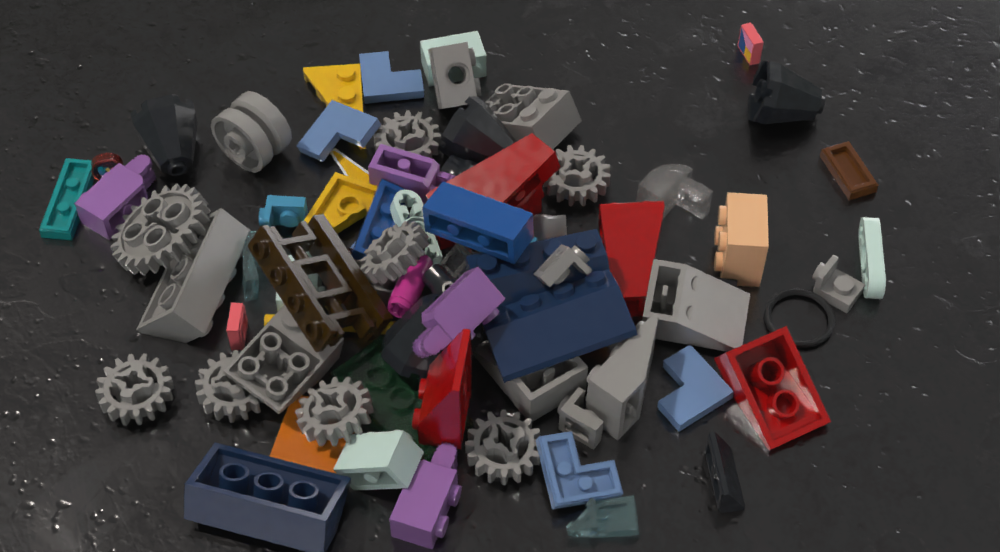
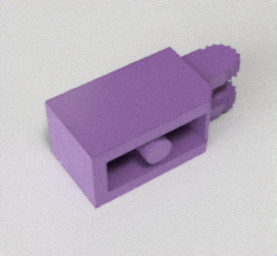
M383 144L379 145L368 166L370 184L378 186L380 180L384 179L406 190L414 191L420 196L423 205L428 201L425 195L429 191L438 187L442 182H447L455 177L450 173L440 171V164L432 158Z
M141 154L137 155L135 159H132L125 166L118 163L109 172H106L87 192H84L74 203L81 224L108 240L119 231L115 227L125 222L122 218L123 215H130L133 212L131 206H140L142 197L148 200L146 189L151 186V183H154L153 181L156 178L154 170H152L151 158L148 155Z
M479 267L464 272L422 312V324L426 327V330L413 343L412 347L415 355L427 358L440 353V350L445 349L463 329H471L472 340L476 336L473 330L480 323L485 325L498 315L500 311L497 307L505 300V297Z
M446 442L438 445L431 462L426 460L419 462L409 487L402 489L389 518L392 537L429 549H433L437 537H444L449 523L447 513L450 506H457L462 491V486L458 485V454L454 444Z

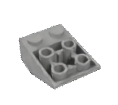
M503 84L485 101L516 141L533 133L551 149H554L582 121L570 91Z
M653 259L642 321L646 322L655 312L659 315L655 339L728 352L743 345L750 293L687 264Z
M284 304L223 370V374L280 414L307 392L309 388L318 383L340 358L344 338H341L336 346L330 347L328 344L323 351L316 353Z
M655 312L646 322L640 321L635 326L638 335L629 338L624 344L618 343L611 351L609 359L602 366L596 365L587 377L586 409L593 411L599 419L604 421L603 430L616 440H619L640 418L653 358L659 317Z
M487 340L480 343L473 353L475 358L526 419H532V422L557 408L566 395L572 396L578 387L586 390L588 366L579 356L504 383Z

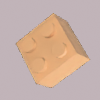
M727 192L725 206L719 205L718 225L721 226L715 227L714 245L718 246V251L720 252L715 253L714 271H720V278L738 280L737 286L760 287L769 248L767 195Z

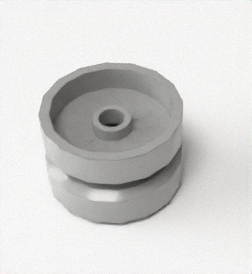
M251 91L242 93L231 103L230 108L220 112L212 119L211 123L212 135L225 155L236 165L254 173L261 171L271 162L273 156L281 153L292 140L291 129L278 108L267 98Z

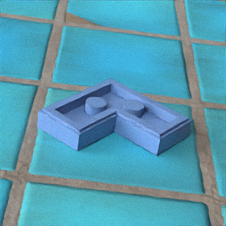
M388 51L359 54L365 104L424 98L421 69L391 72Z
M331 100L297 144V148L301 153L323 162L340 139L364 148L381 126V123L374 116Z
M691 344L664 360L663 368L678 383L680 388L660 399L657 408L678 432L733 398L734 391Z
M572 431L539 436L535 440L552 510L620 498L623 495L615 460L581 465Z

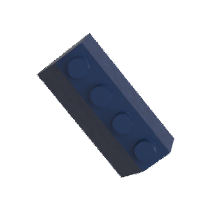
M597 229L531 242L515 264L485 253L466 256V271L479 267L505 297V300L499 306H506L520 301L522 297L529 294H539L553 289L556 286L555 284L548 287L533 274L561 244L570 248L575 245L583 251L590 259L586 264L593 270L592 272L610 270L607 253ZM571 264L569 275L561 283H570L585 278L587 275L578 271Z
M609 269L594 271L585 278L570 283H560L551 290L539 294H529L522 297L520 301L506 306H498L497 309L500 311L498 315L489 323L482 324L489 349L504 383L638 335L620 287Z
M214 443L185 483L184 519L305 552H326L337 532L351 484V477Z

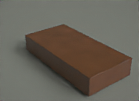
M849 141L821 149L820 158L848 200L877 192L878 183Z

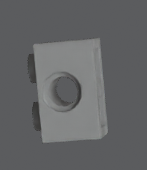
M468 42L428 49L438 109L467 105L465 101L469 96H481L479 79L474 78L472 66H476L475 53L473 48H468ZM452 67L460 68L463 73V79L459 84L452 83L448 77L449 70Z

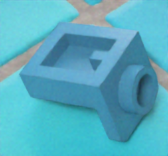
M267 195L265 208H260L259 226H298L308 215L306 197Z

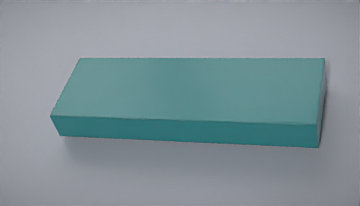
M65 159L39 228L41 238L73 240L80 221L74 203L84 192H87L92 187L95 179L93 170L97 166L96 161Z

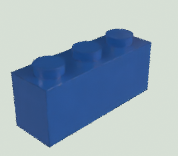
M442 182L422 207L426 232L512 264L517 262L534 238L533 213L446 182Z

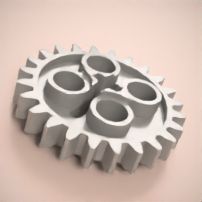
M175 184L171 190L164 186L160 194L155 190L152 191L151 198L147 200L145 197H142L140 206L132 205L131 210L133 212L130 215H123L122 218L125 222L115 227L119 233L112 236V239L115 241L111 245V249L114 251L112 255L126 271L130 270L134 275L138 271L142 275H146L149 269L155 274L161 265L168 269L171 260L174 259L180 262V254L183 252L190 253L191 249L189 246L200 242L196 236L206 232L203 225L210 222V219L207 217V214L210 213L207 201L194 187L190 189L187 184L182 188Z

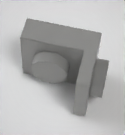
M561 244L533 275L543 284L551 287L553 284H560L569 275L571 264L587 276L593 270L586 264L590 259L577 246L574 245L570 248Z
M832 255L826 264L821 262L812 276V280L816 281L813 292L821 296L830 305L848 313L863 293L865 284L836 269L839 257Z
M578 387L572 396L566 395L559 404L557 413L560 414L558 429L563 432L572 431L574 439L594 450L602 439L604 421L599 419L593 411L583 409L585 390Z

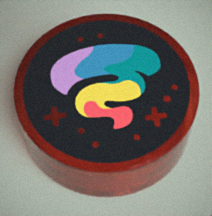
M102 153L95 156L91 161L93 177L100 180L106 172H109L118 163L123 165L122 158L114 153Z

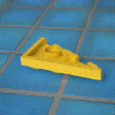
M360 64L303 67L305 81L312 84L316 89V95L326 104V107L331 100L363 112Z
M335 172L304 221L308 224L313 215L324 214L338 234L367 215L377 186Z

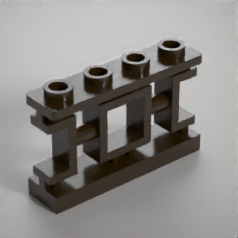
M324 214L313 215L308 224L306 221H301L292 233V238L283 239L275 226L263 225L259 227L249 242L248 249L316 353L323 351L328 344L330 347L336 346L345 334L342 330L345 327L352 326L360 339L366 338L367 341L380 336L393 319V316ZM308 251H309L310 255L312 256V257H310V258H309V256H308L307 253H306V252H308ZM288 255H292L295 261H291ZM317 273L328 290L317 292L307 275ZM343 303L347 311H344L340 304ZM326 307L330 315H326L323 308Z

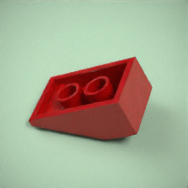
M787 326L714 358L723 380L734 391L733 398L768 450L831 422Z
M463 329L429 365L427 379L421 378L418 399H422L421 408L414 409L412 429L418 430L419 444L438 446L447 442L452 445L454 444L456 449L462 448L472 392L471 329Z

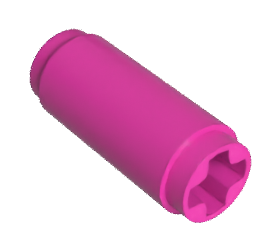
M427 255L421 256L416 266L408 267L407 274L399 277L387 306L388 311L393 316L401 318L419 300L426 285L423 282V275L433 266V261Z

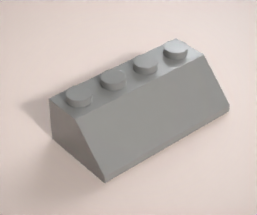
M222 208L207 215L210 222L203 225L206 232L196 236L200 242L189 246L191 249L190 253H181L180 262L174 259L170 261V266L168 269L165 268L136 330L142 334L183 343L207 335L213 326L212 317L225 299L224 290L236 274L235 266L237 261L248 247L246 241L251 230Z

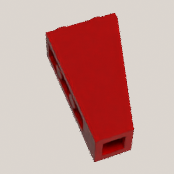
M531 133L448 180L446 183L519 208L561 166L555 151ZM438 187L429 191L425 195L426 198L429 199Z
M664 201L614 202L600 204L599 235L607 253L610 272L620 287L631 317L643 316L653 259L656 258L662 228Z

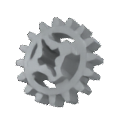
M410 110L406 111L405 116H400L398 112H395L394 119L383 118L384 125H381L376 131L377 133L374 134L376 151L379 145L383 144L432 158V155L439 154L438 147L441 145L439 125H433L432 117L422 119V112H418L416 116H411Z
M568 145L567 152L556 149V155L561 167L543 184V187H548L547 194L549 196L557 194V202L559 203L564 199L568 200L569 206H572L575 201H579L582 206H585L586 199H590L595 203L597 202L598 194L604 196L606 194V187L610 186V164H605L604 155L595 157V149L585 152L583 145H580L578 150H573L572 146Z
M404 221L400 227L395 224L393 227L384 230L382 235L378 239L373 240L369 248L364 251L367 256L360 260L362 264L360 269L373 284L379 282L381 285H384L388 279L393 282L396 278L407 274L408 267L418 264L417 261H419L420 257L425 255L423 249L429 245L427 241L429 237L415 221L410 224L408 221Z
M234 350L232 357L228 358L223 352L220 353V360L218 362L208 359L209 369H199L200 379L195 380L199 404H203L206 414L214 411L215 418L218 421L224 415H228L230 423H234L236 415H241L244 420H248V412L250 410L255 413L261 412L259 403L263 402L223 374V370L239 354L238 350Z
M144 353L139 360H135L133 354H129L128 361L124 363L119 358L115 359L116 367L114 369L105 367L106 377L97 378L99 389H96L95 393L102 412H108L111 421H115L120 417L122 424L126 426L130 419H135L137 425L142 424V417L145 416L152 421L155 420L154 412L156 410L165 412L167 409L164 401L173 400L171 390L174 389V383L167 365L161 366L160 359L157 357L149 362L147 354Z
M333 377L331 384L328 385L322 380L319 382L320 388L318 390L311 388L307 390L309 398L299 399L302 408L295 410L298 418L296 422L307 440L311 442L316 439L319 446H323L327 440H330L332 446H337L338 440L344 438L347 443L350 442V434L355 432L361 435L363 433L361 425L370 424L369 414L374 413L373 400L368 389H364L361 381L353 384L351 377H346L343 382H339L337 377Z
M506 410L501 411L500 417H495L492 412H488V421L486 422L477 418L475 420L476 429H468V441H465L468 465H475V474L480 476L486 472L489 483H492L496 477L501 478L502 485L507 484L509 477H513L517 483L521 482L522 472L531 476L533 474V465H540L541 463L535 442L540 436V429H532V419L528 418L523 422L520 421V412H516L513 417H507Z

